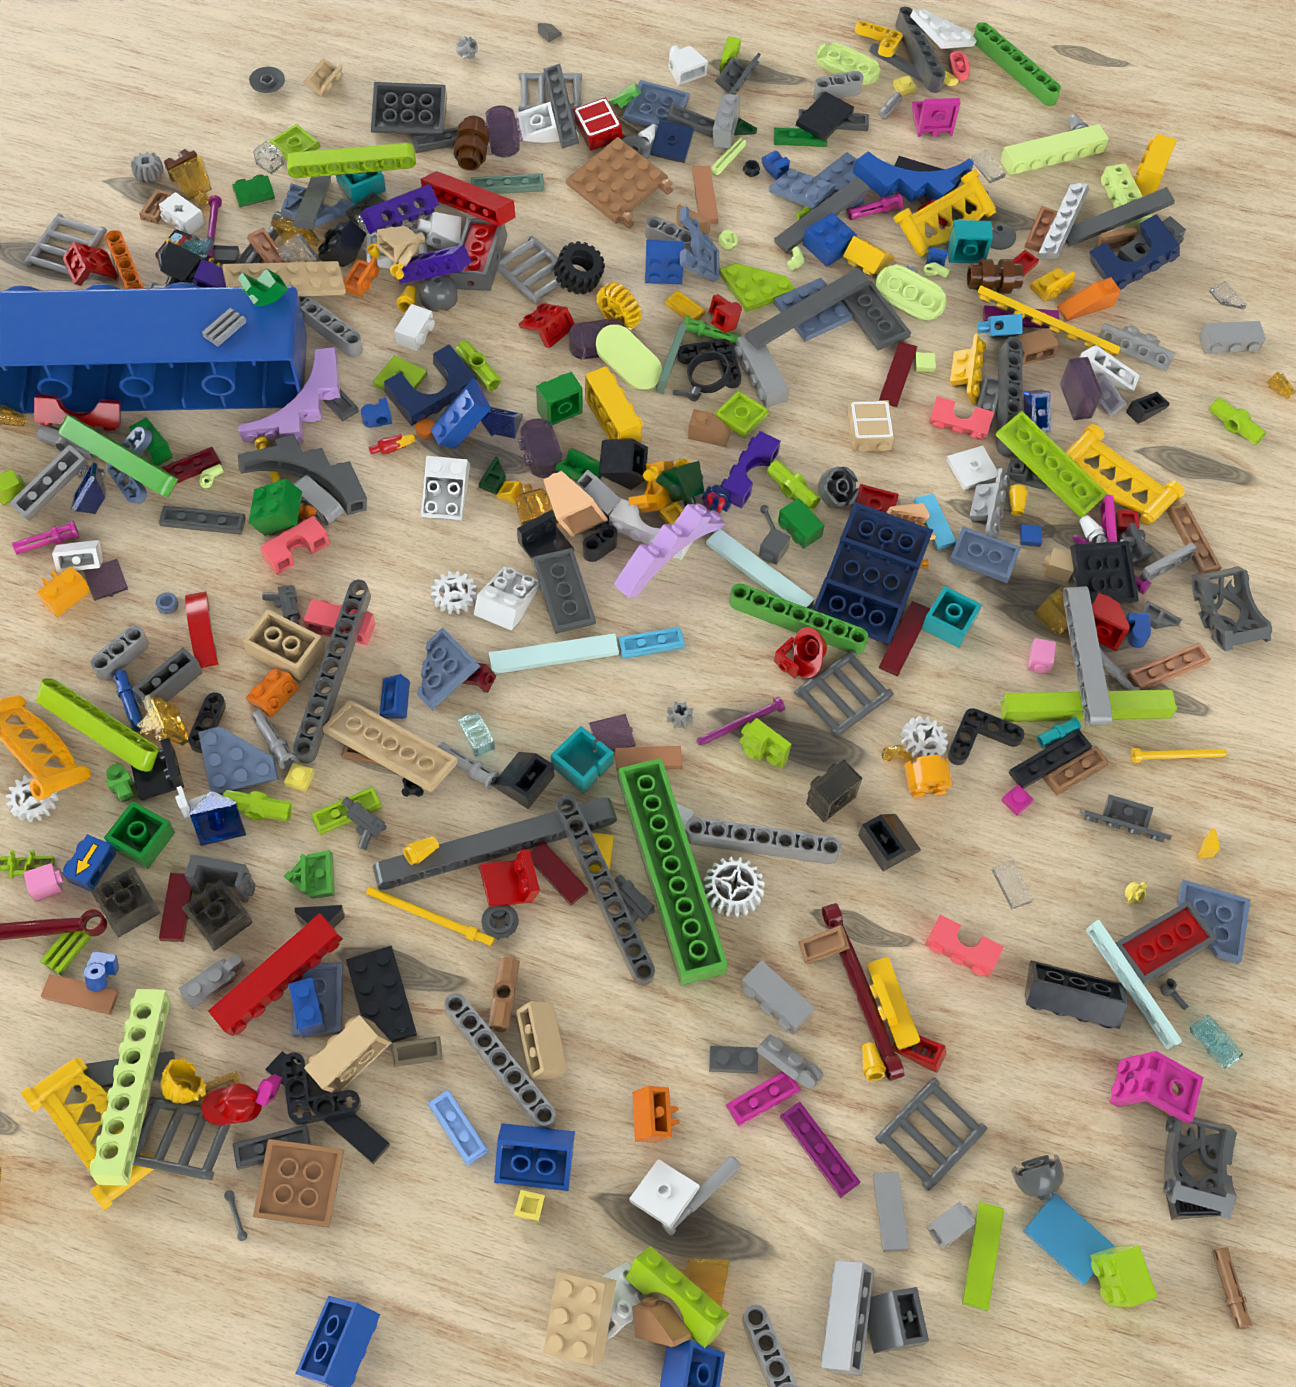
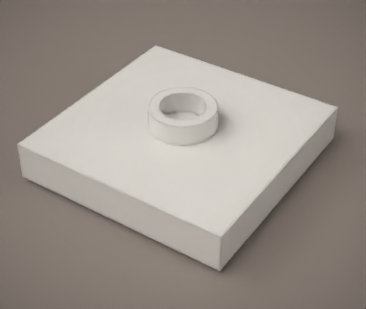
M983 445L947 456L946 461L963 491L974 488L976 485L996 481L998 471Z
M658 1159L629 1200L632 1204L671 1229L700 1187L699 1184Z

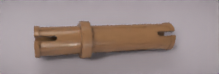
M1228 1247L1215 1249L1212 1251L1226 1293L1227 1300L1225 1302L1230 1307L1236 1330L1252 1327L1253 1325L1245 1304L1247 1299L1243 1296L1229 1249Z

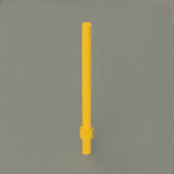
M369 886L366 895L465 935V938L473 942L477 940L491 947L495 942L494 937L480 932L479 928L471 925L469 927L374 887Z

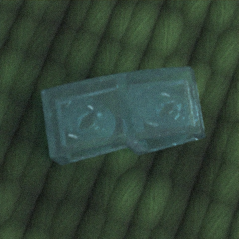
M194 236L189 240L186 239L182 248L204 258L208 255L215 240L209 236L204 239Z
M1209 1014L1190 1027V1032L1207 1048L1208 1054L1224 1069L1243 1056V1053L1234 1041Z

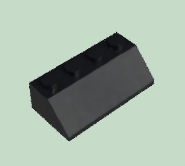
M1030 961L1025 989L1026 1005L1035 1010L1044 1009L1052 1011L1058 1016L1067 1015L1075 1017L1081 1022L1090 1021L1098 1023L1104 1028L1110 1029L1114 1027L1120 1029L1128 1005L1122 983Z

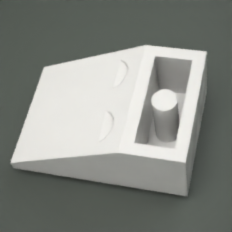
M426 457L421 517L462 521L470 463L467 459Z
M504 566L477 594L474 615L512 631L522 619L539 589V581L530 575L522 574L513 568Z

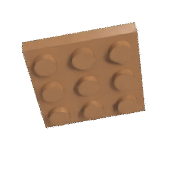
M268 1139L253 1217L330 1228L344 1150Z

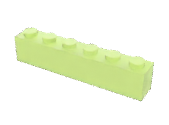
M1100 124L1004 147L1000 161L1007 173L1013 175L1100 154L1105 151L1109 138Z

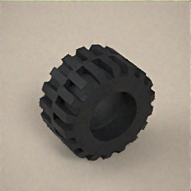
M576 241L575 244L570 242L568 246L565 245L554 266V276H557L556 281L561 283L563 289L567 288V291L570 293L571 291L574 294L581 292L583 295L587 291L589 293L597 287L605 268L604 258L600 256V251H596L593 245L589 246L586 242L581 244L580 241ZM573 265H579L583 267L586 271H580L576 269Z

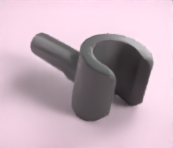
M693 386L690 391L673 390V395L686 396L694 402L700 398L701 393L699 392L701 388Z
M1168 978L1167 984L1171 988H1167L1162 983L1161 993L1165 996H1171L1186 1010L1189 1006L1175 991L1177 986L1175 980Z

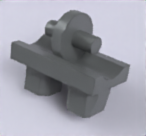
M1130 523L1128 528L1119 534L1120 541H1129L1133 565H1137L1143 559H1148L1153 554L1151 546H1145L1143 542L1146 536L1144 530L1138 529L1136 523Z

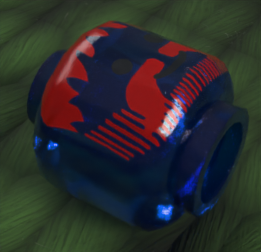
M718 484L712 487L709 485L701 498L706 509L714 510L719 514L722 511L727 512L733 503L730 501L731 493Z

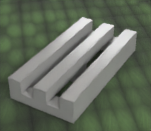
M229 308L202 332V335L219 347L246 323V318L240 316L238 312H234L232 308Z

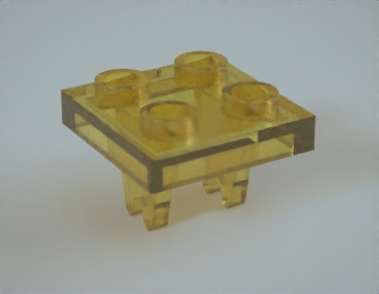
M273 218L272 226L282 238V247L287 248L288 245L287 252L289 255L295 250L294 254L298 257L304 244L318 246L319 238L313 230L295 228L294 222L287 218Z
M150 694L142 698L148 714L137 724L139 728L144 727L140 734H157L153 737L156 741L169 738L171 741L182 746L188 743V730L181 722L179 717L180 711L174 704H169L161 698H156Z

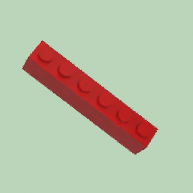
M438 171L420 179L421 187L428 184L431 185L439 203L498 226L516 218L514 200Z
M319 913L210 1008L208 1012L225 1033L231 1036L241 1033L247 1027L246 1024L253 1018L261 1016L266 1010L265 1007L272 1001L279 1000L284 995V991L289 987L288 984L300 981L307 970L319 965L323 956L336 950L343 938L329 921Z

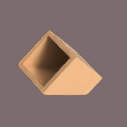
M562 471L544 479L556 519L571 537L608 521L607 516L594 499Z

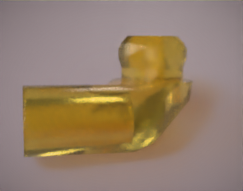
M902 745L886 746L881 754L885 761H890L893 757H900L905 762L911 761L912 763L915 757H912V753L906 751V748Z

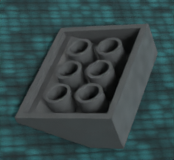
M374 82L371 133L443 135L447 110L446 86L441 84Z

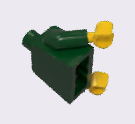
M679 458L674 463V468L661 471L660 475L658 474L657 467H650L643 474L644 479L649 482L656 479V483L667 490L671 501L683 500L685 507L687 504H696L694 496L704 493L703 475L699 461L690 463L686 458Z

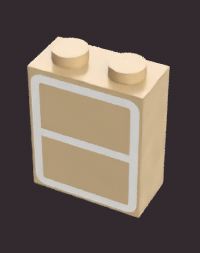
M889 400L850 401L847 416L852 451L883 452L892 450L895 437Z

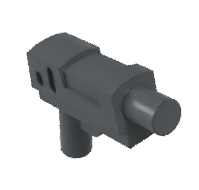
M293 585L278 587L279 593L263 592V600L274 601L275 607H281L284 618L300 625L299 620L301 616L297 607L296 589Z
M346 797L341 804L349 809L346 816L358 825L356 831L362 836L358 848L366 851L371 837L373 836L377 839L380 832L385 830L387 826L375 814L372 815L363 808L362 804L358 801L353 802L350 798Z
M622 875L616 877L615 882L620 886L618 890L623 901L627 904L626 907L634 924L638 917L644 922L650 914L655 913L654 905L634 887L630 880L627 881Z

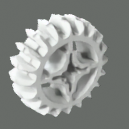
M732 856L729 857V862L722 858L720 865L714 863L713 869L707 870V876L704 877L703 881L706 885L703 886V889L707 893V901L711 900L710 907L718 906V914L724 910L726 911V917H729L730 912H732L735 918H737L739 912L746 916L748 910L753 912L756 908L755 905H760V898L764 896V890L762 889L765 887V883L761 881L762 873H757V866L750 868V860L744 864L741 857L737 862L734 861ZM733 873L730 877H723L725 874ZM740 875L745 877L749 881L750 885H748V882L743 881ZM734 880H736V889H734V893L731 894V885H733ZM717 889H719L720 892L725 893L727 899L722 897L717 891ZM746 896H748L747 898H745V899H743V900L735 901V899L738 898V897H746Z

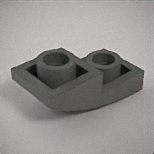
M1010 459L1006 474L1009 475L1011 480L1026 486L1046 490L1047 485L1021 460Z

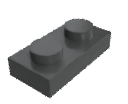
M710 1045L709 1072L757 1074V1047Z

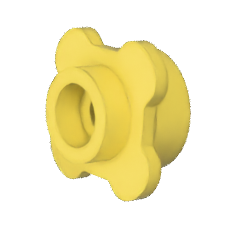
M1132 882L1127 886L1125 896L1128 898L1130 905H1133L1135 902L1142 903L1147 895V883L1142 882L1138 884L1137 882Z

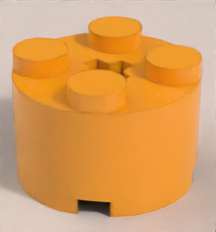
M929 755L916 758V763L911 764V761H908L904 764L908 792L912 794V798H922L925 796V793H934V796H942L947 794V789L953 785L947 757L942 760L941 755Z

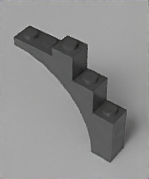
M295 435L275 439V446L238 455V467L241 474L256 471H276L300 477L308 475L318 485L332 494L341 504L347 515L367 510V497L351 462L337 463L330 466L322 448L302 452Z

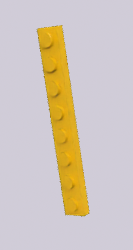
M980 286L977 292L981 301L986 303L992 301L1001 310L1007 311V309L1014 311V315L1022 314L1023 319L1026 316L1032 319L1031 322L1035 325L1042 326L1044 324L1056 334L1062 332L1071 341L1076 342L1078 339L1084 342L1083 345L1087 348L1097 345L1111 356L1118 355L1121 347L984 286Z

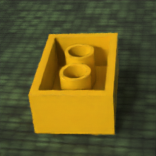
M1156 133L1154 140H1149L1146 148L1148 151L1144 152L1136 172L1138 177H1134V181L1142 196L1157 191L1177 142L1176 139Z

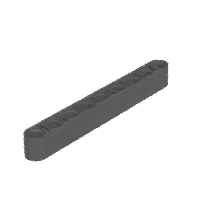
M354 580L348 587L293 744L295 755L303 763H311L317 757L324 736L323 726L330 719L371 600L370 590L367 583L363 580ZM359 590H364V593L361 595H356V592ZM353 609L358 610L355 614H349ZM347 628L351 629L349 633H342ZM338 648H345L343 652L335 653ZM331 668H338L334 673H328ZM325 687H331L329 692L321 693ZM318 707H324L322 712L314 713ZM311 727H317L314 733H307ZM303 748H310L306 754H300Z
M564 795L557 801L556 813L633 980L638 985H648L653 980L655 974L654 964L576 799L570 795ZM563 805H570L573 809L570 812H564L561 807ZM572 825H579L582 830L574 832L570 827ZM589 845L592 850L583 852L580 850V846ZM591 865H598L601 871L593 873L589 867ZM607 885L611 891L609 893H602L599 891V887ZM614 905L619 907L620 912L612 914L608 908ZM626 926L629 928L630 933L622 935L618 932V928ZM636 947L639 949L640 954L638 956H631L628 953V949ZM640 968H646L650 972V976L643 978L639 976L637 971Z

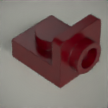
M478 663L480 667L462 684L478 686L483 692L488 693L494 683L496 674L487 664Z

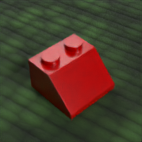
M1098 593L1092 605L1098 642L1117 651L1130 626L1119 602L1109 596Z

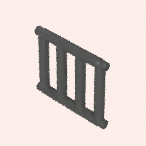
M853 650L846 653L794 691V694L798 698L801 696L832 729L831 734L834 737L842 734L894 695L891 689L886 690L856 658V653ZM849 662L876 690L879 696L870 701L840 668ZM834 674L864 707L855 713L824 680ZM817 685L848 719L838 724L808 691Z
M936 1078L928 1082L875 1137L878 1143H884L924 1182L923 1187L927 1191H930L987 1130L983 1123L978 1124L938 1086L940 1083ZM931 1093L972 1131L963 1141L923 1103ZM915 1110L956 1147L947 1158L907 1120ZM899 1126L940 1165L931 1175L891 1137Z
M150 1097L148 1103L150 1108L142 1124L133 1165L212 1181L214 1177V1171L212 1170L230 1125L219 1126L202 1168L188 1166L207 1121L203 1117L201 1106L187 1103L177 1104L171 1100ZM159 1110L174 1111L154 1158L140 1156ZM183 1114L198 1116L179 1162L164 1161Z

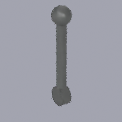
M762 505L760 508L761 513L765 514L771 529L772 527L775 528L768 513V506Z
M229 1190L225 1192L224 1198L231 1207L238 1229L237 1238L240 1241H244L247 1239V1232L243 1231L234 1203L235 1194Z

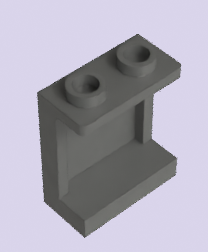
M191 854L184 876L193 893L203 895L206 883L208 882L236 888L242 902L247 903L249 896H253L255 883L246 864Z

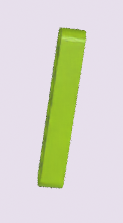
M410 143L293 152L287 156L288 174L293 178L410 169L416 165L415 148Z
M49 678L42 679L36 697L38 704L141 771H151L153 769L159 750L155 744L59 681Z

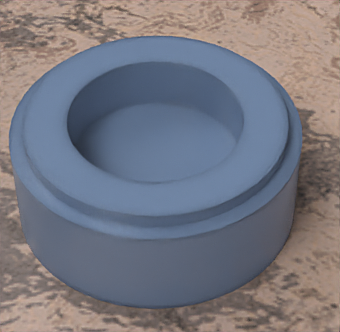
M162 593L156 599L157 609L162 614H171L178 609V600L172 593Z

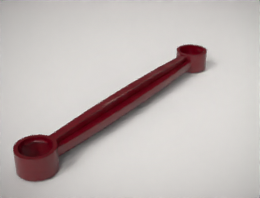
M837 903L822 907V916L828 929L840 925L843 926L842 913ZM844 928L850 949L839 954L851 987L856 994V1000L886 1067L885 1076L888 1081L904 1077L902 1062L893 1051L884 1022L877 1008L878 1006Z
M95 909L86 911L80 918L0 923V940L48 936L84 931L87 935L95 937L104 933L108 923L103 914ZM91 918H101V921L96 928H86V925Z

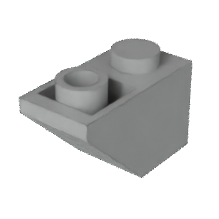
M589 470L576 482L607 515L621 501L610 488Z
M958 1202L927 1227V1230L942 1250L966 1234L976 1223L973 1221L974 1215L967 1206H963L961 1202Z

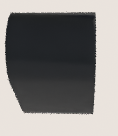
M604 525L584 539L583 557L585 560L596 562L616 548L618 534L616 527Z

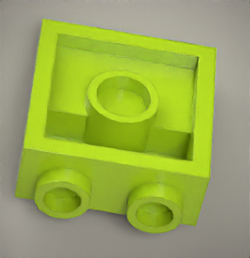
M758 718L752 723L748 722L741 731L743 736L739 743L743 745L742 750L747 757L754 758L758 762L763 757H766L771 765L777 766L780 769L787 764L791 748L790 742Z

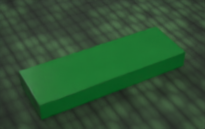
M774 127V145L827 147V140L823 141L801 128Z

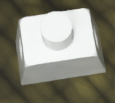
M675 45L670 49L668 66L678 86L707 75L708 61L694 48L687 46L680 49Z
M434 212L428 221L419 219L417 230L426 232V243L439 250L458 246L461 236V217Z

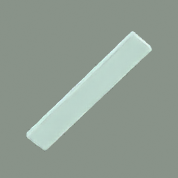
M720 528L706 541L708 547L772 595L809 608L814 603L815 599Z
M615 633L489 652L491 670L495 674L619 655Z
M1100 920L1092 923L1086 929L1087 934L1166 1050L1181 1043V1038Z

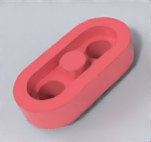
M960 51L952 52L948 61L951 74L957 77L959 81L966 80L970 73L967 56Z

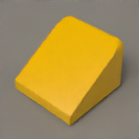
M504 481L496 497L511 504L520 505L527 490L520 481Z
M1215 828L1211 829L1204 837L1198 859L1213 858L1221 849Z

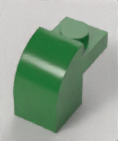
M266 269L257 279L245 273L238 277L242 285L241 289L249 296L253 304L257 306H266L277 301L288 290L282 278L269 269Z

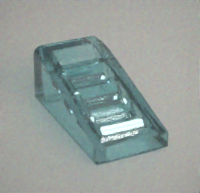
M479 712L458 719L475 757L495 749L494 740ZM475 719L477 720V722H474V723L469 724V725H467V726H466V724H465V723L470 722V721H472V720H475ZM476 726H479V727H480V728H478V729H475V730L469 732V729H471V728H474V727H476ZM480 732L483 733V734L478 735V736H476V737H472V735H475V734H477V733H480ZM483 738L486 739V740H484V741H482V742H479V743H477V744L475 743L476 741L481 740V739H483Z

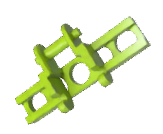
M10 850L11 856L0 857V861H4V865H0V871H8L11 879L15 875H24L23 872L44 866L43 862L46 860H50L53 866L55 861L54 856H35L34 850H30L31 855H28V857L15 858L14 850ZM38 860L39 865H34V861ZM21 861H27L25 862V867H19Z

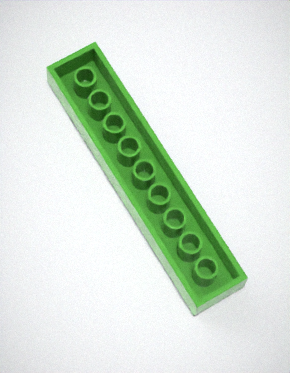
M662 758L618 768V782L680 985L683 986L726 974L728 963Z

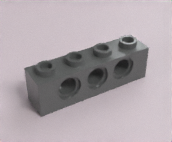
M1170 216L1162 222L1180 245L1184 240L1183 236L1186 229ZM1142 235L1120 248L1117 257L1126 262H1135L1143 259L1150 252L1151 248Z

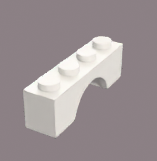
M620 498L621 501L609 515V525H613L618 533H623L635 541L651 544L661 528H653L645 524L639 516L638 506H629V501ZM692 542L672 558L682 560Z

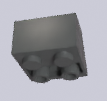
M917 1287L890 1291L871 1297L868 1331L873 1354L924 1346L929 1342Z

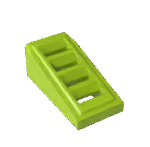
M727 37L720 61V73L731 58H736L739 54L740 38Z

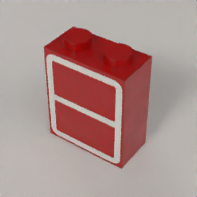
M606 97L573 109L575 123L590 151L610 144L617 137L621 140L623 139L622 126Z

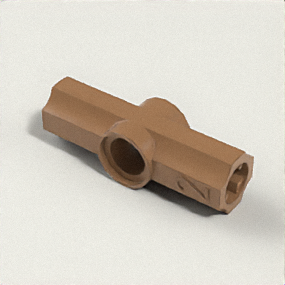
M512 957L499 958L496 982L493 987L488 1027L497 1032L509 1031L520 964L519 960ZM501 991H508L510 993L506 998L498 996Z

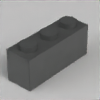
M181 648L133 687L132 691L137 701L151 714H154L200 676L202 670L198 660L185 648Z

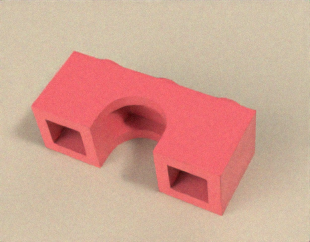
M936 397L929 420L933 427L938 429L945 427L951 429V432L955 434H970L971 438L977 440L986 439L994 415L993 411L975 407L970 418L960 419L954 413L956 401Z
M312 516L301 521L300 524L290 530L284 531L278 537L265 542L264 545L260 546L264 560L275 574L278 575L294 565L291 554L294 548L305 547L313 554L330 543L327 532L316 518Z
M940 914L925 946L929 947L935 954H943L949 957L957 965H964L970 968L976 975L989 977L1004 946L982 936L976 946L966 947L960 943L957 936L961 925Z

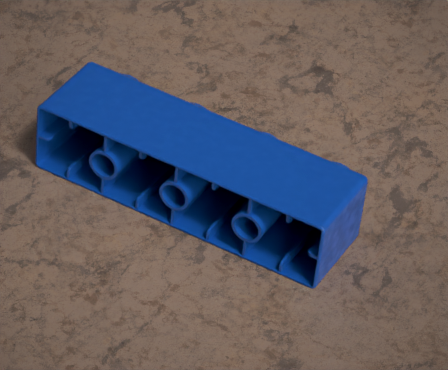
M183 282L174 283L166 288L120 289L108 284H97L90 286L86 290H39L31 286L19 285L10 287L5 291H0V414L34 413V397L37 394L59 396L62 404L72 412H89L97 406L100 399L121 401V411L284 408L304 388L307 333L298 291L294 286H287L288 290L281 298L266 306L254 305L241 287L200 288L191 283ZM229 308H232L234 312H238L240 316L246 318V323L217 347L204 338L202 332Z

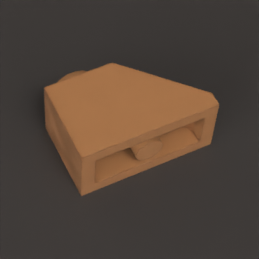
M694 409L689 423L688 439L726 447L731 429L713 413Z
M646 1297L641 1303L632 1306L636 1338L670 1347H675L691 1339L690 1331L669 1302L660 1301L657 1297Z

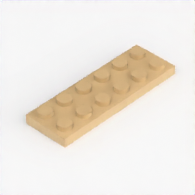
M338 261L223 264L222 268L226 287H241L242 285L238 277L242 273L257 279L266 269H269L279 275L286 286H294L298 291V296L345 295L346 291Z
M349 700L323 726V733L429 792H432L458 764L457 757L352 700Z

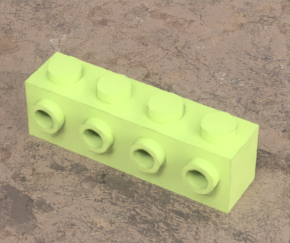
M1126 164L1107 166L1101 176V183L1105 187L1108 198L1111 199L1114 208L1143 197ZM1152 214L1129 222L1124 227H1135L1136 230H1140V223L1152 217Z

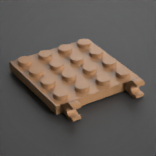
M619 137L566 179V184L615 224L621 221L628 228L634 224L631 220L633 215L630 212L657 189L660 188L667 195L673 191L670 187L673 183L668 179V175Z

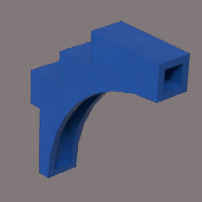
M868 151L856 160L853 173L880 197H887L898 191L912 203L917 198L921 199L924 194L930 200H938L954 191L961 182L960 178L972 171L974 162L969 158L961 164L948 169L919 172L893 166L880 160Z

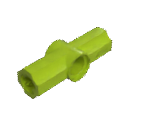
M463 340L459 342L455 352L487 390L493 391L497 389L499 384H501V378L486 362L485 355L478 352L469 341Z
M1218 397L1209 408L1211 413L1224 422L1225 428L1230 433H1239L1254 445H1257L1267 433V431L1251 420L1248 411L1242 408H1234L1221 397Z
M775 460L771 463L766 473L780 485L782 493L787 498L793 497L795 500L799 498L810 511L815 509L820 503L821 497L807 486L805 478L800 473H793L780 460Z
M226 790L222 795L221 809L244 814L246 817L258 821L268 818L288 822L292 816L293 803L291 801L270 798L267 794L258 791L247 794Z

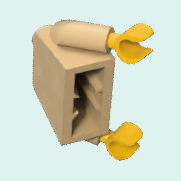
M406 226L378 229L377 243L368 245L367 251L372 258H378L381 254L380 249L394 263L399 262L391 266L390 272L393 277L396 276L400 280L404 276L403 266L406 267L411 258L419 254V245L425 243V236L422 232L415 234Z

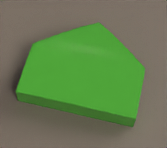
M634 82L625 87L608 102L611 107L618 104L622 109L642 91Z
M327 850L308 854L307 856L302 854L296 866L283 877L311 899L335 896L333 853Z

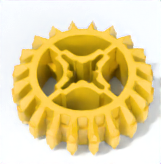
M611 282L604 285L596 295V302L599 305L598 309L601 310V315L605 317L609 324L621 325L629 331L638 326L642 320V311L637 303L638 300L633 297L629 289H625L624 285H620L618 282Z

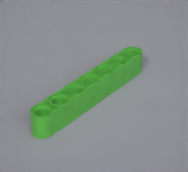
M985 22L976 24L973 35L977 40L975 45L1047 106L1055 105L1061 90L1060 84Z
M66 415L58 431L60 435L165 497L170 496L178 481L177 477L71 415Z
M735 584L731 588L729 603L737 611L796 633L805 627L814 628L828 645L846 652L853 650L857 655L865 650L868 633L860 627L745 584Z

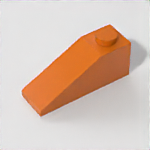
M1112 277L1088 286L1059 304L1057 309L1065 321H1069L1115 306L1121 290Z

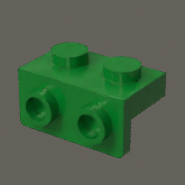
M256 175L253 179L247 181L246 179H239L235 181V184H232L239 208L275 199L268 175Z
M574 448L569 449L566 459L558 462L555 468L556 471H562L570 479L572 478L576 481L587 470L601 479L599 475L600 461Z

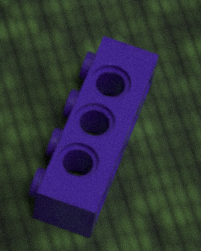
M428 184L366 208L360 215L371 235L377 233L378 229H385L391 226L400 227L406 220L409 223L419 219L421 214L428 216L435 212L434 209L439 206V203L431 185ZM414 201L419 204V208L414 205ZM398 207L403 210L404 215L399 213ZM382 214L387 216L388 221L383 219Z
M465 245L421 253L412 257L407 266L402 268L404 276L399 280L400 284L462 271L471 263Z

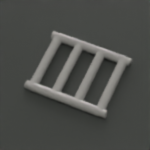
M519 73L518 77L521 80V106H519L518 111L521 112L545 104V74ZM563 73L564 80H573L574 105H570L573 111L574 108L581 106L580 80H582V73ZM528 80H538V105H528Z
M57 214L24 263L28 266L34 264L64 273L71 278L66 266L37 258L41 251L61 257L66 254L67 250L47 245L48 240L54 238L71 244L73 242L84 243L96 248L105 236L107 229L103 226L96 228L66 219L63 215ZM59 225H63L95 236L90 242L55 230Z
M530 236L526 243L500 259L497 270L535 304L540 301L541 297L561 285L555 279L535 293L528 288L554 271V266L558 259L554 253L534 236ZM532 247H536L540 251L511 271L504 267V265ZM545 257L552 262L523 282L516 277Z

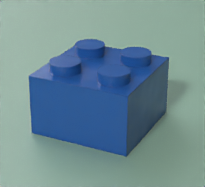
M831 213L805 229L803 246L828 267L843 257L853 236L857 237V234L834 213Z
M646 240L645 283L682 284L683 267L680 265V251L684 250V241Z

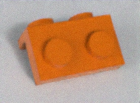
M373 257L370 263L359 259L356 260L344 279L345 292L363 297L365 292L370 289L373 279L379 274L380 268L377 258Z
M274 668L266 674L265 678L257 686L252 688L245 698L249 704L262 708L268 717H273L300 687L290 673Z

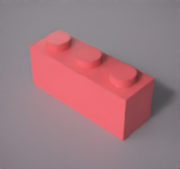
M312 599L303 620L305 628L316 634L331 637L342 605L339 606L325 600L318 601ZM353 609L349 614H355L358 610ZM369 611L365 614L356 641L358 644L368 645L375 627L373 613ZM347 628L342 633H349L351 629Z

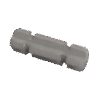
M900 92L893 94L891 99L883 106V109L881 108L879 116L882 119L888 117L902 101L903 96L900 95Z

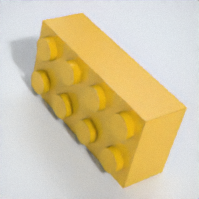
M607 366L586 373L585 400L608 439H633L641 443L642 420L640 416H636L632 403L628 402L625 398V392L622 387L618 386L614 373H610Z

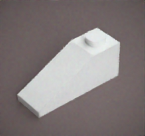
M1097 345L1083 351L1076 366L1082 373L1095 380L1104 374L1115 387L1129 392L1134 391L1140 376Z

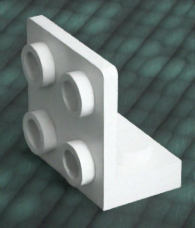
M628 1262L602 1276L617 1280L607 1340L614 1337L625 1325L634 1320L632 1306L641 1303L644 1298L650 1297L649 1294L644 1296L626 1280L631 1268Z

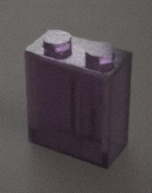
M1088 357L1069 359L1060 386L1073 420L1092 418L1102 396V391Z

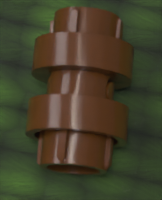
M478 116L466 117L458 125L454 157L458 161V165L468 171L478 169L485 162L490 131L485 121Z
M979 259L978 263H971L968 266L967 286L969 289H976L977 292L980 286H984L991 290L996 288L997 293L1011 294L1013 290H1019L1023 285V266L1021 264H1014L1013 259H1000L998 265H994L992 259Z

